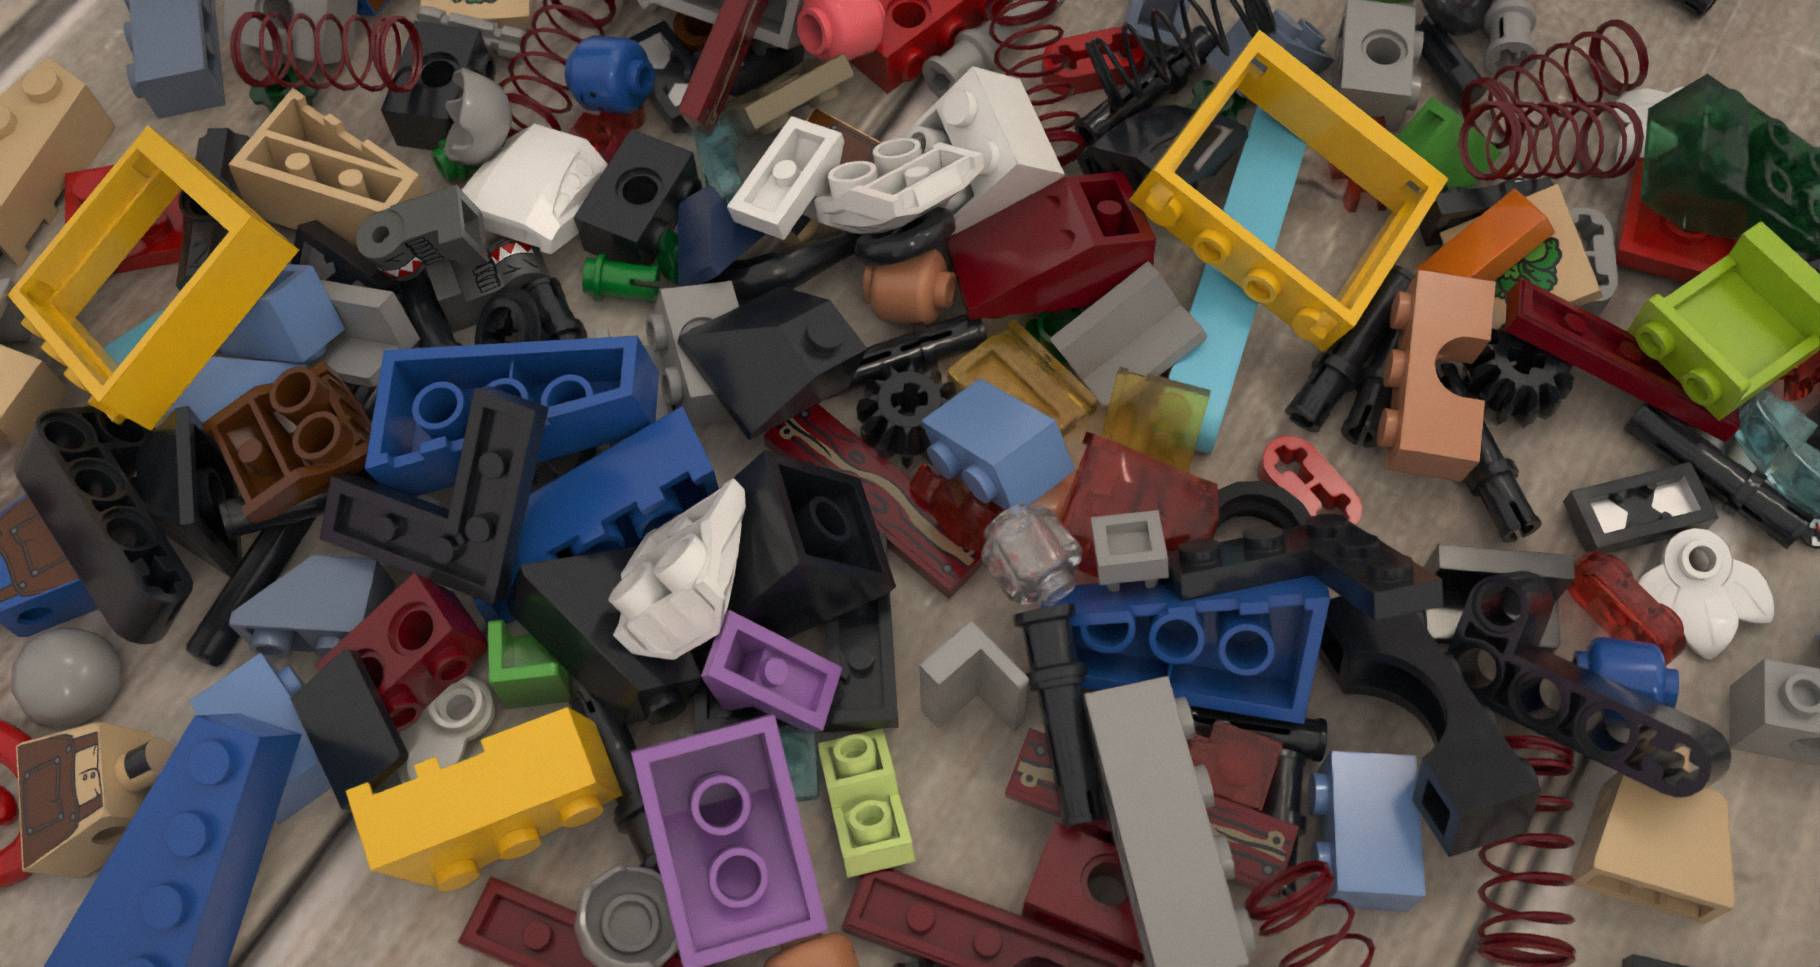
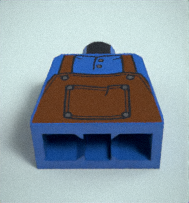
M24 495L0 513V624L18 637H29L98 610L99 608L28 495Z

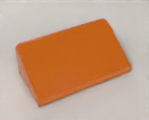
M1514 188L1416 269L1417 271L1423 270L1495 281L1552 236L1555 231L1549 219Z

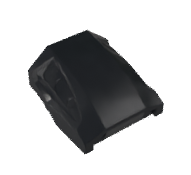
M1178 105L1156 106L1142 110L1125 119L1109 130L1077 158L1083 175L1124 171L1133 192H1135L1197 109ZM1217 114L1174 173L1197 190V181L1216 176L1249 137L1245 125Z

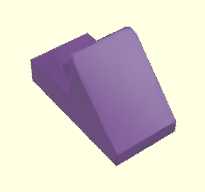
M730 610L726 611L720 633L714 638L701 677L723 709L732 711L753 706L767 714L775 715L776 718L807 733L823 731L843 667Z

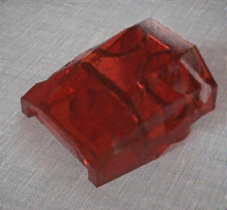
M1086 431L1082 444L1087 447L1050 540L1048 544L1042 542L1038 554L1098 578L1092 539L1091 517L1159 510L1167 552L1179 550V544L1187 540L1198 538L1212 539L1219 521L1218 485L1212 481L1165 464L1115 441Z

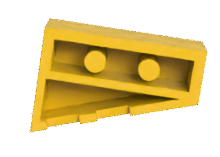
M566 707L481 739L484 752L441 769L437 757L415 764L414 767L418 778L385 791L374 793L369 782L346 790L370 871L437 888L441 892L452 891L474 882L480 875L478 869L500 858L503 860L515 859L534 851L542 843L540 837L562 826L566 828L577 827L596 819L604 811L602 805L623 794L595 722Z

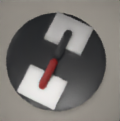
M1814 519L1800 535L1801 540L1807 546L1814 549H1820L1819 519Z

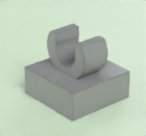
M1159 510L1091 517L1092 539L1099 585H1107L1111 592L1119 591L1120 583L1145 580L1146 588H1153L1156 586L1158 579L1169 578L1168 556Z

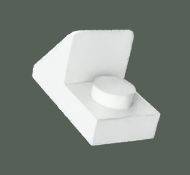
M791 116L728 204L727 208L733 221L784 240L801 215L818 220L814 200L822 195L827 196V193L831 192L828 173L840 165L844 146L842 133Z

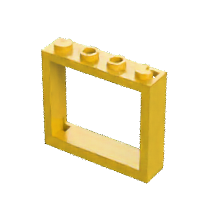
M1259 30L1231 63L1129 201L1144 211L1152 222L1163 226L1190 247L1202 261L1214 266L1241 287L1249 298L1261 303L1287 323L1299 337L1311 342L1323 352L1355 327L1448 178ZM1253 58H1256L1263 65H1265L1267 69L1263 72L1257 66H1255L1251 62V60ZM1236 89L1392 211L1336 299L1174 173ZM1409 180L1420 187L1416 192L1406 185Z
M147 125L7 296L24 314L25 318L21 321V324L31 333L45 341L41 345L43 351L68 367L63 373L64 376L77 387L92 395L87 401L89 405L104 412L116 424L121 425L128 418L152 431L299 249L196 159ZM181 189H183L229 232L123 362L118 365L76 317Z

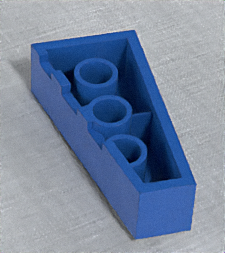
M638 335L384 350L365 470L380 485L413 497L453 487L457 476L474 389L488 386L549 407L537 463L626 439L656 420L659 371Z
M683 406L530 494L508 595L518 569L522 564L639 546L648 532L654 528H660L719 490L714 468ZM472 596L476 608L487 625L488 621L503 619L506 625L516 621L508 610L507 598L491 604Z
M1313 575L1182 601L1158 579L1156 586L1153 588H1146L1145 580L1120 583L1119 591L1111 592L1107 585H1099V583L1055 586L1042 595L1040 608L1063 604L1075 605L1077 615L1071 619L1077 656L1079 662L1086 663L1088 674L1085 675L1086 682L1080 683L1081 688L1100 691L1169 676L1174 698L1185 697L1189 706L1304 724L1330 602V593L1328 586Z
M240 713L195 715L44 967H227L302 734Z

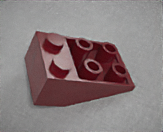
M1124 171L1064 177L946 240V251L953 272L956 275V281L969 320L982 318L1000 319L1009 315L1045 311L1061 312L1065 309L1089 307L1147 261L1154 265L1156 237L1144 212L1129 201L1134 192Z

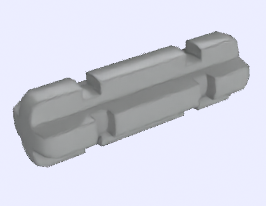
M429 6L420 7L416 17V21L480 29L488 53H493L494 50H497L499 56L511 59L521 53L519 45L522 36L527 33L523 29L511 26H503L501 29L498 28V23L458 13H450L448 16L445 10ZM528 39L525 45V51L527 49Z

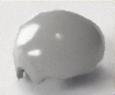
M461 68L453 73L452 80L464 90L463 96L445 103V108L454 124L447 135L444 151L451 162L463 167H476L496 156L503 146L512 124V107L500 85L481 74Z
M77 628L54 629L41 633L24 645L12 664L11 692L25 715L36 725L44 724L66 729L76 728L79 724L104 713L121 689L122 663L111 643L104 637L94 632Z
M615 865L585 886L578 900L573 930L583 956L595 967H661L678 950L662 878L654 869Z

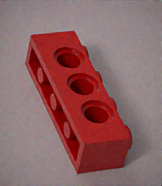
M879 0L885 13L882 40L875 51L849 62L884 92L889 94L905 81L909 82L917 78L922 72V65L931 56H939L954 46L955 38L963 30L975 29L984 21H989L984 10L987 0ZM1012 0L998 1L992 6V12L998 14Z

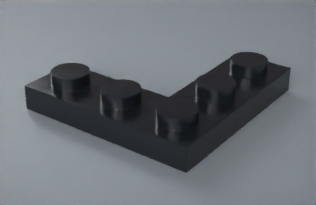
M489 386L474 389L450 510L346 472L331 477L319 539L411 574L415 572L430 581L491 604L506 599L508 597L549 407Z
M1339 514L1314 515L1306 520V525L1287 529L1275 526L1253 527L1245 530L1242 538L1221 542L1208 538L1184 541L1179 544V550L1167 552L1169 578L1159 579L1179 599L1185 601L1313 575L1375 621L1443 607V585L1441 578L1414 562L1411 557L1401 554L1380 541L1377 536L1369 534L1348 521L1345 516Z
M879 533L888 560L886 533ZM889 592L825 622L827 660L843 668L823 731L813 733L899 727ZM704 667L698 668L701 675L703 673ZM701 679L693 693L694 734L767 715V713L753 706L732 711L723 709L703 679ZM776 718L780 735L808 734Z

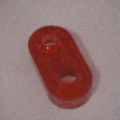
M1587 551L1574 561L1575 580L1567 590L1577 604L1612 638L1656 644L1662 650L1666 666L1685 651L1687 642L1684 634V625L1680 617L1668 606L1658 603L1634 579L1631 570L1621 559L1598 551Z

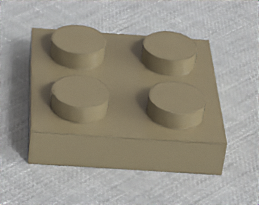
M840 54L820 61L818 58L807 59L726 103L718 122L723 131L742 130L745 136L760 131L761 135L769 134L785 126L791 117L789 111L792 109H798L809 104L810 108H815L839 96L842 92L838 84L855 76L845 54Z

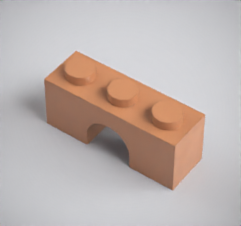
M1418 270L1406 291L1396 292L1390 313V328L1399 329L1397 349L1389 351L1383 377L1384 386L1393 388L1391 408H1384L1382 411L1377 432V445L1386 447L1385 470L1461 482L1480 462L1485 401L1461 397L1446 389L1437 376L1435 363L1455 361L1473 364L1491 341L1495 281Z

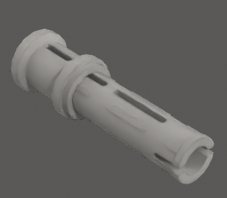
M1014 0V1H1012L1009 5H1011V4H1013V3H1015V2H1017V1H1019V0ZM1065 0L1057 1L1059 3L1058 8L1064 3ZM1039 1L1020 5L1004 15L1026 14L1043 7L1048 2ZM1042 19L1017 26H1005L996 23L994 33L999 40L1005 41L1012 34L1025 28L1033 27ZM987 21L978 30L974 28L963 30L955 38L954 46L941 57L931 56L922 65L924 80L938 98H941L972 66L992 72L995 70L994 53L1000 44L994 42L989 35V25L992 21ZM1018 37V38L1012 40L1009 44H1013V43H1014L1015 41H1017L1020 37ZM1004 47L1000 54L1004 52L1007 48Z
M1492 0V5L1485 14L1484 30L1490 36V45L1485 50L1484 64L1487 70L1494 75L1504 66H1519L1521 61L1529 55L1538 54L1536 44L1531 40V32L1536 27V11L1527 0ZM1521 51V57L1518 59V52ZM1532 60L1525 64L1523 69L1531 70L1537 63V60ZM1507 71L1500 76L1515 77L1516 71Z

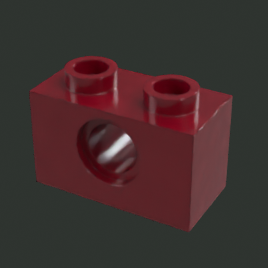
M1055 822L1024 900L1021 916L1134 956L1135 964L1146 967L1116 846L1109 844L1110 836L1099 829L1083 823L1067 827ZM1096 876H1111L1123 886L1125 900L1116 905L1102 904L1091 895L1088 882Z

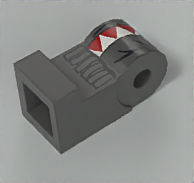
M457 185L440 189L376 212L361 224L357 232L356 244L358 251L386 276L396 281L410 280L418 276L425 267L450 259H455L465 270L488 263L482 213Z
M505 237L498 240L490 248H487L488 263L465 270L455 259H450L427 266L426 268L436 297L453 333L477 325L483 308L491 297L500 290L508 287H517L524 290L529 283L542 277H548L550 281L551 276L540 248Z

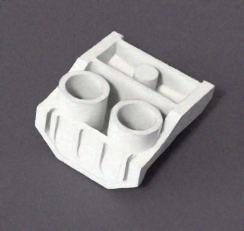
M533 124L507 138L505 145L496 156L484 162L461 190L480 209L485 231L539 247L541 252L552 254L579 234L573 217L608 164L587 139Z
M897 138L885 141L873 149L874 163L853 161L836 166L829 171L828 180L831 192L827 193V196L822 195L814 200L817 219L821 224L843 232L856 234L884 233L902 227L947 202L962 191L985 168L983 153L941 142L931 146L922 153L921 143L916 139Z
M734 478L726 482L721 489L660 528H654L648 532L622 571L621 581L609 596V602L621 612L619 623L613 636L632 654L674 660L720 633L731 595L739 551L741 522L746 508L745 489Z

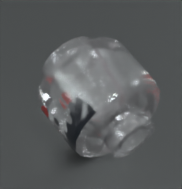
M1024 503L1017 504L999 514L986 527L983 533L986 542L981 552L983 565L1013 603L1027 605L1041 601L1045 607L1052 606L1065 598L1076 587L1077 580L1073 575L1082 562V549L1053 511L1043 506L1029 508Z

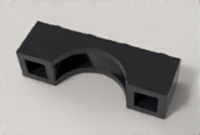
M1342 596L1330 599L1319 656L1344 694L1374 696L1393 702L1415 716L1431 736L1434 748L1422 758L1412 801L1448 857L1527 832L1541 792L1537 775L1531 764L1526 759L1518 757L1500 732L1499 724L1493 711L1486 704L1479 703L1464 682L1460 667L1455 658L1450 653L1443 652L1427 630L1422 612L1375 621Z

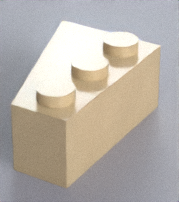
M50 57L43 60L0 95V250L4 253L5 257L19 268H21L30 255L25 246L41 222L50 225L59 212L54 203L65 188V173L87 170L115 129L114 124L88 86Z
M294 88L289 91L228 164L241 199L264 220L297 230L299 224L317 220L357 250V232L361 224L369 216L388 209L392 205L425 195L420 175L369 139L361 142L345 131L343 122L329 113L324 116L310 107L305 96Z

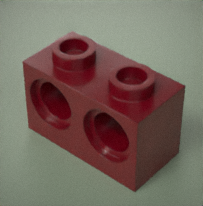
M414 572L315 666L320 671L343 649L358 651L399 733L412 726L421 717L423 710L444 690L469 673L473 663L488 650V641L453 591Z

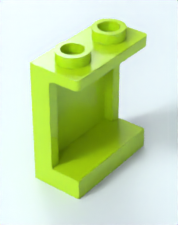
M1761 221L1741 235L1729 255L1667 297L1663 298L1660 294H1655L1646 300L1627 331L1636 339L1640 349L1647 356L1658 360L1682 384L1684 391L1690 399L1704 406L1720 421L1820 351V274Z

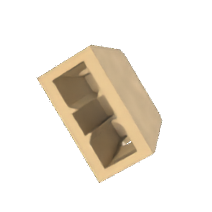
M1651 746L1646 752L1649 754L1659 748ZM1684 747L1674 750L1685 757L1683 769L1689 772L1690 751ZM1618 772L1605 782L1600 790L1571 873V877L1576 881L1572 885L1703 924L1733 910L1735 890L1728 800L1721 792L1708 788L1690 797L1676 798L1658 792Z

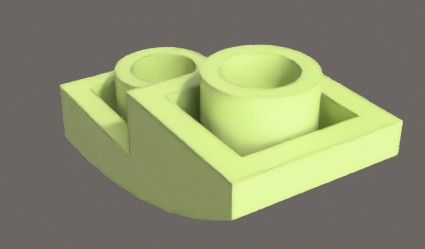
M883 729L851 734L842 738L817 743L847 878L916 862L913 842L900 799L896 774Z

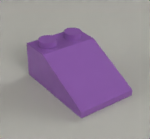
M767 714L631 750L683 967H704L828 931L775 715Z

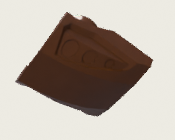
M324 361L310 369L298 366L286 370L275 382L253 387L201 424L205 433L214 439L221 450L246 503L241 507L244 517L254 524L277 517L289 507L329 490L332 476L346 472L355 475L363 470L366 464L372 423L361 403L338 373Z

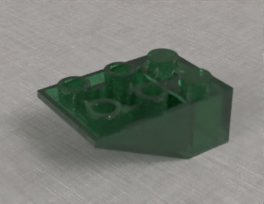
M1708 73L1648 108L1641 202L1683 229L1739 240L1744 232L1762 221L1795 252L1820 257V147H1814L1789 130L1784 122L1770 117L1748 102L1739 91L1728 88Z

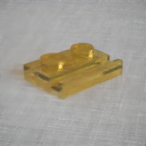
M1015 319L1009 322L1007 329L997 337L993 334L948 368L947 381L954 382L959 393L981 378L1055 419L1062 437L1075 429L1077 422L1086 415L1090 417L1097 409L1098 399Z
M1120 366L1089 480V492H1105L1115 495L1114 499L1177 515L1211 390L1152 374L1144 376L1129 372V368Z

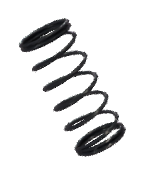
M1180 0L1179 2L1180 12L1191 52L1168 17L1160 9L1153 8L1151 11V26L1163 70L1137 30L1131 24L1123 23L1121 30L1135 86L1113 52L1101 38L1094 37L1090 42H1085L1086 51L1113 110L1117 111L1119 107L1123 108L1124 102L1099 45L1105 51L1132 94L1138 99H1141L1143 94L1127 29L1137 40L1163 82L1167 85L1171 83V74L1160 39L1156 14L1165 23L1192 67L1197 71L1200 70L1201 64L1191 33L1185 0ZM1187 0L1205 23L1222 53L1229 57L1230 49L1216 0H1210L1218 33L1197 1ZM1229 0L1252 38L1258 32L1256 24L1268 37L1271 33L1275 34L1276 23L1268 0H1243L1246 14L1237 0Z

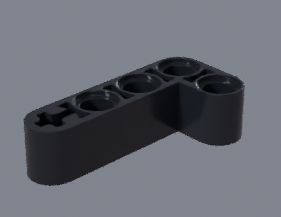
M93 406L45 411L37 417L14 466L15 475L113 631L125 640L137 644H153L158 642L167 634L193 589V581L183 562L130 483V479L136 474V451L156 430V427L150 431L128 418L121 425L116 424L104 412Z
M1522 570L1485 577L1475 584L1468 596L1447 652L1457 661L1464 682L1479 703H1484L1492 711L1665 795L1676 798L1690 797L1724 777L1730 768L1732 755L1729 743L1722 733L1714 727L1539 648L1554 604L1552 591L1543 578L1533 572ZM1506 586L1514 590L1520 598L1521 611L1517 620L1509 617L1502 608L1501 597ZM1481 649L1488 652L1495 661L1497 670L1493 681L1483 676L1479 670L1477 660ZM1543 678L1554 683L1560 691L1562 701L1558 711L1546 706L1541 699L1539 689ZM1608 709L1617 711L1628 722L1630 735L1627 743L1617 741L1607 731L1604 720ZM1684 745L1691 749L1689 761L1699 767L1690 773L1683 769L1685 757L1681 753L1674 751ZM1651 746L1659 748L1649 754L1646 752Z

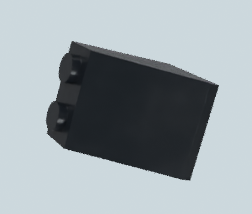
M764 450L733 477L745 489L746 508L741 522L739 551L727 611L731 610L789 639L884 596L896 588L860 478ZM715 637L694 649L710 652Z

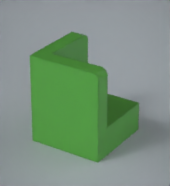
M1431 97L1396 138L1448 178L1445 184L1448 189L1454 187L1471 189L1478 179L1474 178L1465 169L1460 158L1458 146L1460 129L1465 119ZM1471 127L1467 143L1469 157L1474 167L1480 172L1485 173L1490 168L1486 160V138L1474 127ZM1490 143V157L1494 163L1502 152Z
M503 619L488 621L489 684L505 707L513 709L569 702L573 695V676L532 635L513 637Z

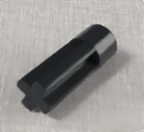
M1429 15L1424 16L1421 23L1415 25V31H1423L1424 33L1421 53L1442 80L1443 86L1451 97L1461 107V97L1465 86L1472 80L1482 76L1474 65L1466 59L1448 33L1442 30ZM1475 86L1471 93V105L1483 97L1488 89L1483 86Z

